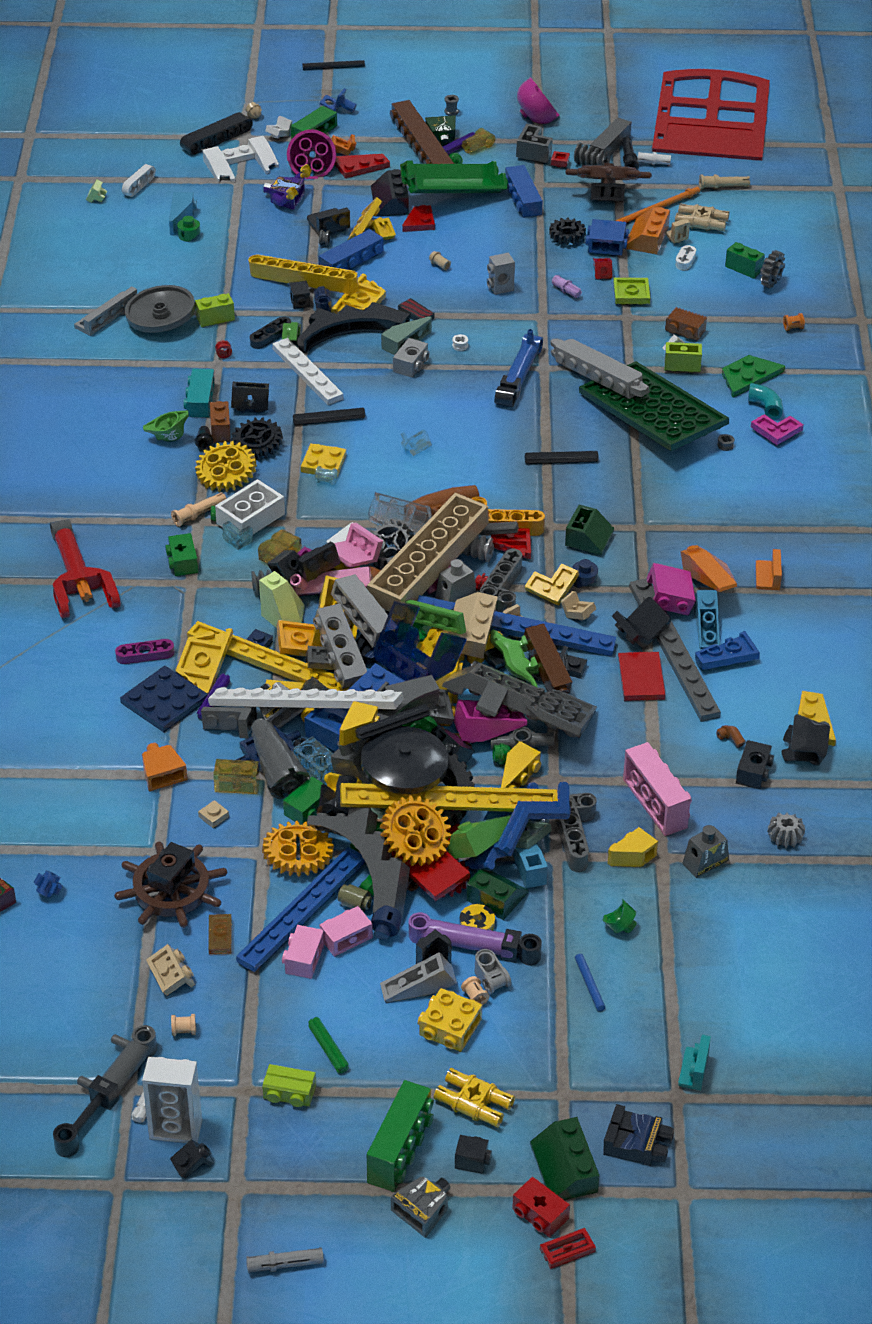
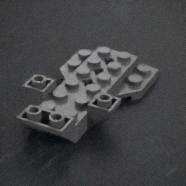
M477 663L452 673L442 685L451 694L461 695L466 689H469V692L474 695H482L475 709L480 710V713L485 716L495 717L503 704L510 711L522 712L531 720L544 722L549 728L561 729L570 737H581L597 709V706L560 690L553 689L552 692H544L543 688L532 686L482 663Z

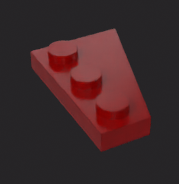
M384 154L336 156L335 166L346 179L389 168L390 161Z

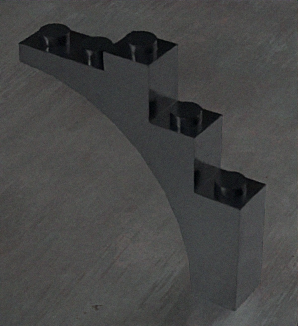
M372 302L364 311L345 305L337 314L318 308L309 317L310 325L297 338L298 349L305 355L314 346L337 336L360 332L384 333L392 326L410 322V314Z

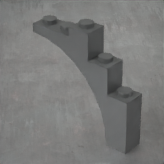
M425 676L384 686V691L403 692L404 700L396 709H378V716H380L381 720L421 705L431 707L439 704V687L433 676ZM369 738L350 743V747L355 749L358 756L361 755L362 748Z
M358 807L349 808L348 815L338 813L336 816H330L326 813H317V816H308L307 824L318 831L332 832L345 837L360 851L367 863L372 878L374 891L373 913L382 906L387 905L399 910L403 919L410 867L403 863L402 859L392 858V852H388L391 847L390 844H383L387 837H382L380 835L382 832L376 831L378 815L371 808ZM388 914L387 919H391L392 915Z

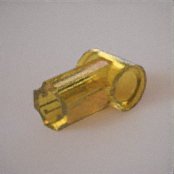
M479 128L473 136L462 141V147L469 154L483 146L490 148L496 138L495 135L484 128Z

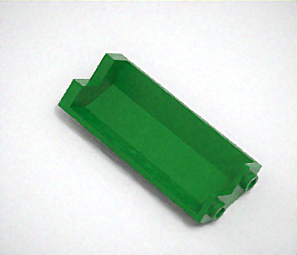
M407 160L400 164L402 182L404 185L409 186L408 190L410 193H501L508 186L506 173L498 175L499 169L496 161H491L488 164H413V160Z

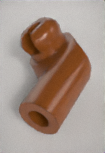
M724 725L716 731L719 739H732L737 748L746 744L745 739L735 726Z

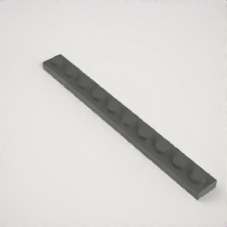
M647 578L629 583V588L638 605L647 597L654 598V588L651 583H647ZM671 621L656 637L699 720L702 722L720 718V709Z

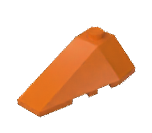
M692 545L687 547L686 550L680 551L683 570L690 571L691 577L718 592L737 587V583L728 565L698 545Z

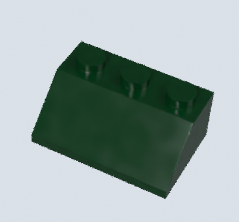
M578 1117L555 1121L530 1141L541 1177L547 1188L563 1200L598 1193L600 1175Z

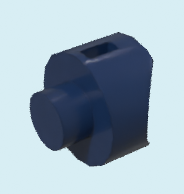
M582 559L572 566L573 569L579 572V576L573 584L575 587L580 588L598 582V567L595 563L588 559Z
M387 905L376 910L371 918L372 929L375 931L374 935L382 940H387L389 936H396L402 924L400 911ZM388 914L392 915L391 920L387 919Z

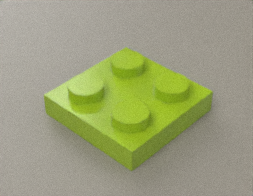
M648 278L613 279L615 304H650Z

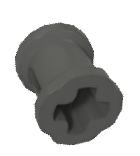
M447 95L444 98L446 102L444 113L448 116L457 115L459 112L457 109L459 98L456 95Z

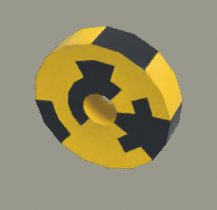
M469 905L461 911L459 924L493 931L495 914L491 908L485 905Z

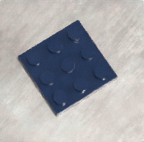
M164 665L122 695L120 702L164 733L200 707L208 694Z

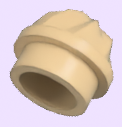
M255 102L248 104L245 109L248 117L253 119L259 118L262 114L261 106Z

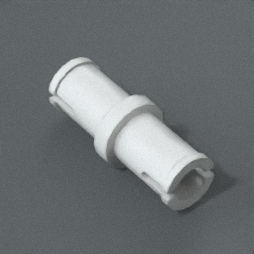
M638 152L637 161L652 163V165L662 164L670 166L671 155H662L653 152V154Z

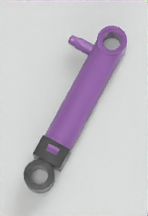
M422 912L414 913L409 918V939L416 944L420 938L426 937L436 929L451 940L452 946L475 951L489 949L496 955H501L502 961L516 963L519 955L520 962L532 966L541 960L542 941L535 934L528 933L522 936V931L506 929L505 933L439 921L430 919L427 914Z

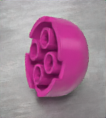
M531 77L520 85L517 91V101L522 108L520 112L525 118L528 116L535 123L547 124L560 116Z
M312 129L304 130L295 135L290 141L287 148V161L296 175L300 173L298 168L306 164H311L312 170L316 172L323 170L325 166L326 171L324 173L305 178L318 179V177L327 175L334 167L336 148L333 141L325 133ZM312 151L316 153L314 158L310 157V152ZM313 164H320L322 167L316 170Z

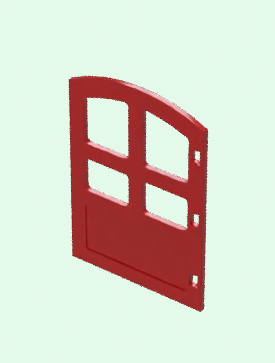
M683 69L663 72L652 152L762 161L770 80L750 74L718 69ZM692 79L710 80L709 96L707 99L672 95L675 81ZM725 80L756 87V102L720 100L721 82ZM670 107L704 108L707 110L706 118L672 117L669 115ZM719 110L754 113V122L722 121L717 119Z

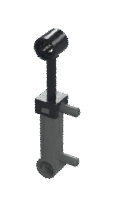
M141 1025L137 1027L132 1033L131 1041L114 1034L111 1037V1043L124 1049L103 1076L97 1075L93 1081L84 1076H80L77 1079L78 1085L89 1089L91 1102L73 1124L62 1123L54 1129V1146L59 1156L71 1157L78 1152V1132L99 1106L108 1110L114 1107L120 1099L119 1092L146 1058L152 1057L156 1053V1032L151 1026Z

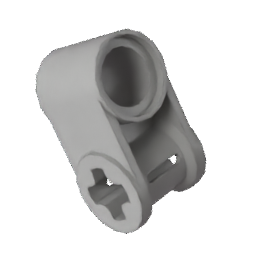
M489 949L478 951L475 956L474 972L483 984L485 991L490 995L498 988L511 986L510 975L497 959L495 953Z

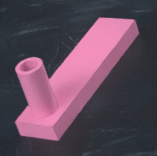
M368 566L328 571L309 582L299 574H294L290 577V583L293 585V589L298 596L321 594L326 575L343 578L355 574L367 588L368 583L371 581V568Z

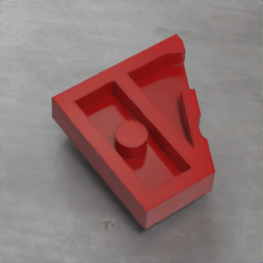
M519 528L517 533L491 535L495 549L505 552L509 549H518L522 552L523 558L531 559L530 528Z

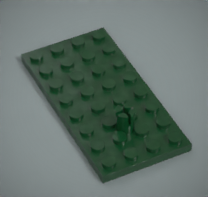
M637 361L627 366L641 372L642 382L649 386V393L643 397L633 396L629 399L595 381L579 386L580 394L670 451L676 450L729 424V417Z

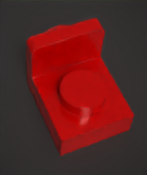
M593 258L595 278H612V260L610 258Z

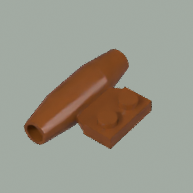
M476 485L451 487L430 493L403 506L404 514L408 520L429 518L454 493L472 499L480 497Z

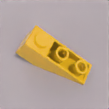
M519 741L507 754L501 788H519L521 785H525L529 777L533 773H537L541 767V752Z

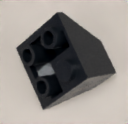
M436 723L437 726L430 733L444 744L449 755H457L459 757L458 761L460 763L464 761L466 764L475 750L465 741H462L460 737Z

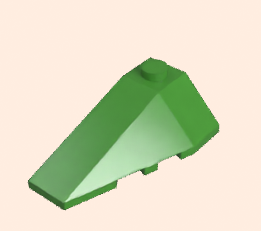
M511 815L474 823L470 821L462 823L458 826L459 830L451 834L447 852L455 859L478 856L499 841Z

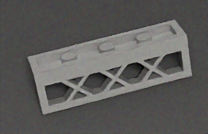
M131 286L126 291L120 292L74 324L75 329L91 336L125 313L126 304L137 294V289Z

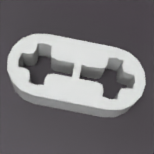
M690 245L683 246L676 257L675 267L683 271L690 269L696 258V248Z

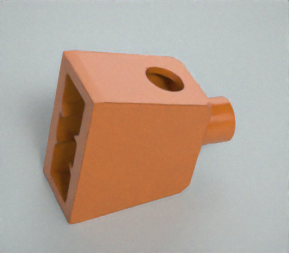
M151 743L147 746V751L142 753V761L149 792L187 780L186 764L171 745L159 747L157 743Z

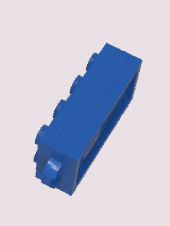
M350 708L313 709L304 718L305 736L336 751L339 748L337 745L339 730Z

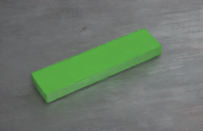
M411 599L405 602L409 621L457 634L467 632L464 615L461 612Z

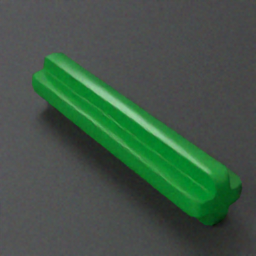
M314 1017L310 1019L308 1027L338 1073L347 1071L349 1063L320 1018Z

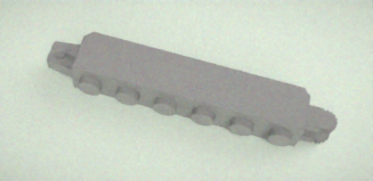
M557 338L550 341L551 346L554 347L551 354L556 358V362L629 399L633 396L643 397L649 393V386L642 382L641 372L574 339L563 341Z

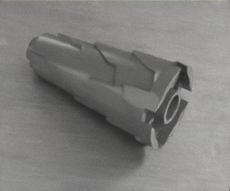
M262 718L257 719L251 726V735L260 759L259 763L271 796L282 799L285 798L284 793L288 792L290 795L308 780L307 777L310 778L294 752L289 749L286 742L279 736L273 724Z

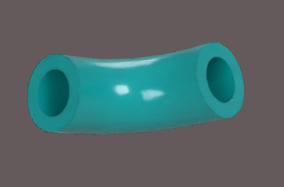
M750 383L748 401L763 405L765 407V415L772 420L779 419L783 414V404L778 394L766 386Z

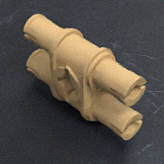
M680 203L678 213L675 216V222L687 219L692 229L694 227L705 229L706 231L712 229L725 232L730 211L717 210L713 206L706 207L699 204L693 206Z

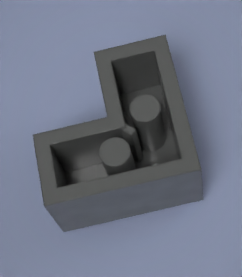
M526 124L517 139L516 157L548 163L552 156L553 138L542 136V126Z

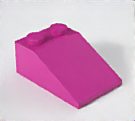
M457 699L454 724L462 741L467 743L484 742L527 725V719L522 712L510 711L506 705L502 704L499 713L495 717H488L481 714L480 710L475 709L479 700Z

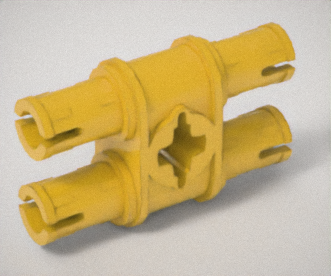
M450 1068L447 1072L445 1082L460 1087L462 1089L461 1092L456 1093L439 1085L433 1096L435 1100L451 1106L454 1112H461L471 1117L474 1121H485L496 1128L502 1123L504 1114L487 1107V1104L492 1102L510 1110L515 1101L514 1095L497 1089L494 1083L485 1082L474 1074L468 1076L454 1068Z

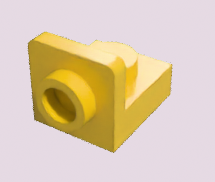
M381 217L376 218L369 227V229L383 237V240L393 239L396 236L389 217L383 219Z

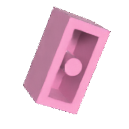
M359 906L346 910L342 914L319 924L320 929L324 930V945L334 957L373 938L372 922Z
M297 925L295 933L290 934L289 948L283 953L282 964H285V974L312 979L324 947V930Z

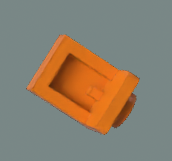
M351 134L348 141L334 135L331 138L335 145L336 153H342L349 156L351 151H354L357 144L353 134Z

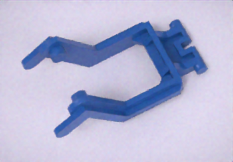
M531 782L527 785V789H538V785L535 782ZM560 782L558 784V801H518L513 812L488 811L484 820L509 815L511 817L499 841L478 856L470 857L469 860H466L465 867H469V869H494L496 858L512 855L529 819H568L571 813L569 784L567 782Z

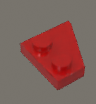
M431 205L414 206L402 224L403 232L435 230Z

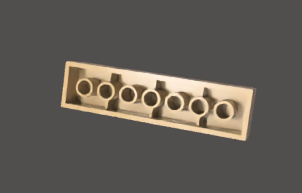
M454 493L368 583L367 590L384 610L402 617L406 613L405 602L410 599L417 601L419 595L422 596L437 580L439 574L450 566L451 561L456 559L489 524L488 506Z

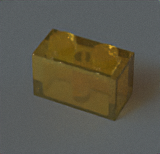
M216 759L213 774L215 792L257 794L260 780L259 761Z

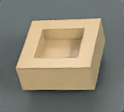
M215 800L198 811L199 818L212 828H215L229 818V811Z

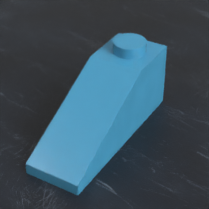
M173 192L169 218L170 235H174L178 231L177 223L184 216L193 217L194 209H197V199H194L193 193Z

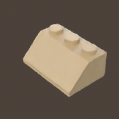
M477 592L456 600L454 611L463 613L467 632L457 634L448 631L453 643L448 647L447 651L478 658L484 657L498 596Z

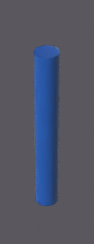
M577 954L575 956L576 963L597 1011H603L606 1007L583 954Z

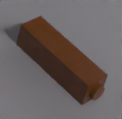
M545 624L525 628L524 635L528 642V652L531 658L535 657L538 663L539 675L547 691L552 692L554 689L567 694L570 693L572 680Z

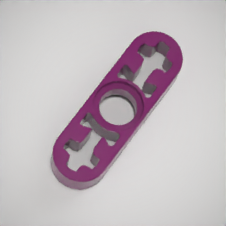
M169 639L122 644L115 649L116 661L120 664L168 659L175 653L174 643ZM141 650L150 651L148 653H140Z

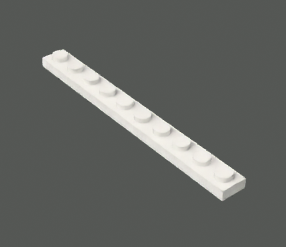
M225 687L216 689L208 698L210 706L350 708L352 702L356 701L377 706L378 709H396L404 700L403 692H394L393 690L383 692L375 690L356 691L354 689L337 691L336 689L318 691V689L300 690L298 688L291 690H281L280 688L272 690L256 688L249 690L245 688L227 689Z

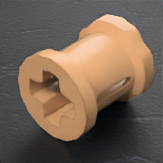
M476 976L467 978L461 985L462 991L467 993L470 999L484 1005L489 1000V994L481 987L480 979Z
M195 1014L187 1017L171 1015L172 1036H176L178 1033L196 1035Z

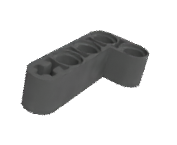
M509 549L505 552L480 589V593L498 596L495 610L497 612H503L507 608L516 605V594L509 589L522 571V552L518 549Z
M591 793L570 794V817L568 819H556L568 866L574 872H583L588 867L589 848L581 822L592 821L596 816L597 799Z

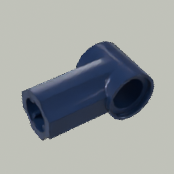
M324 286L318 287L314 291L316 310L320 308L331 312L332 302L329 290Z

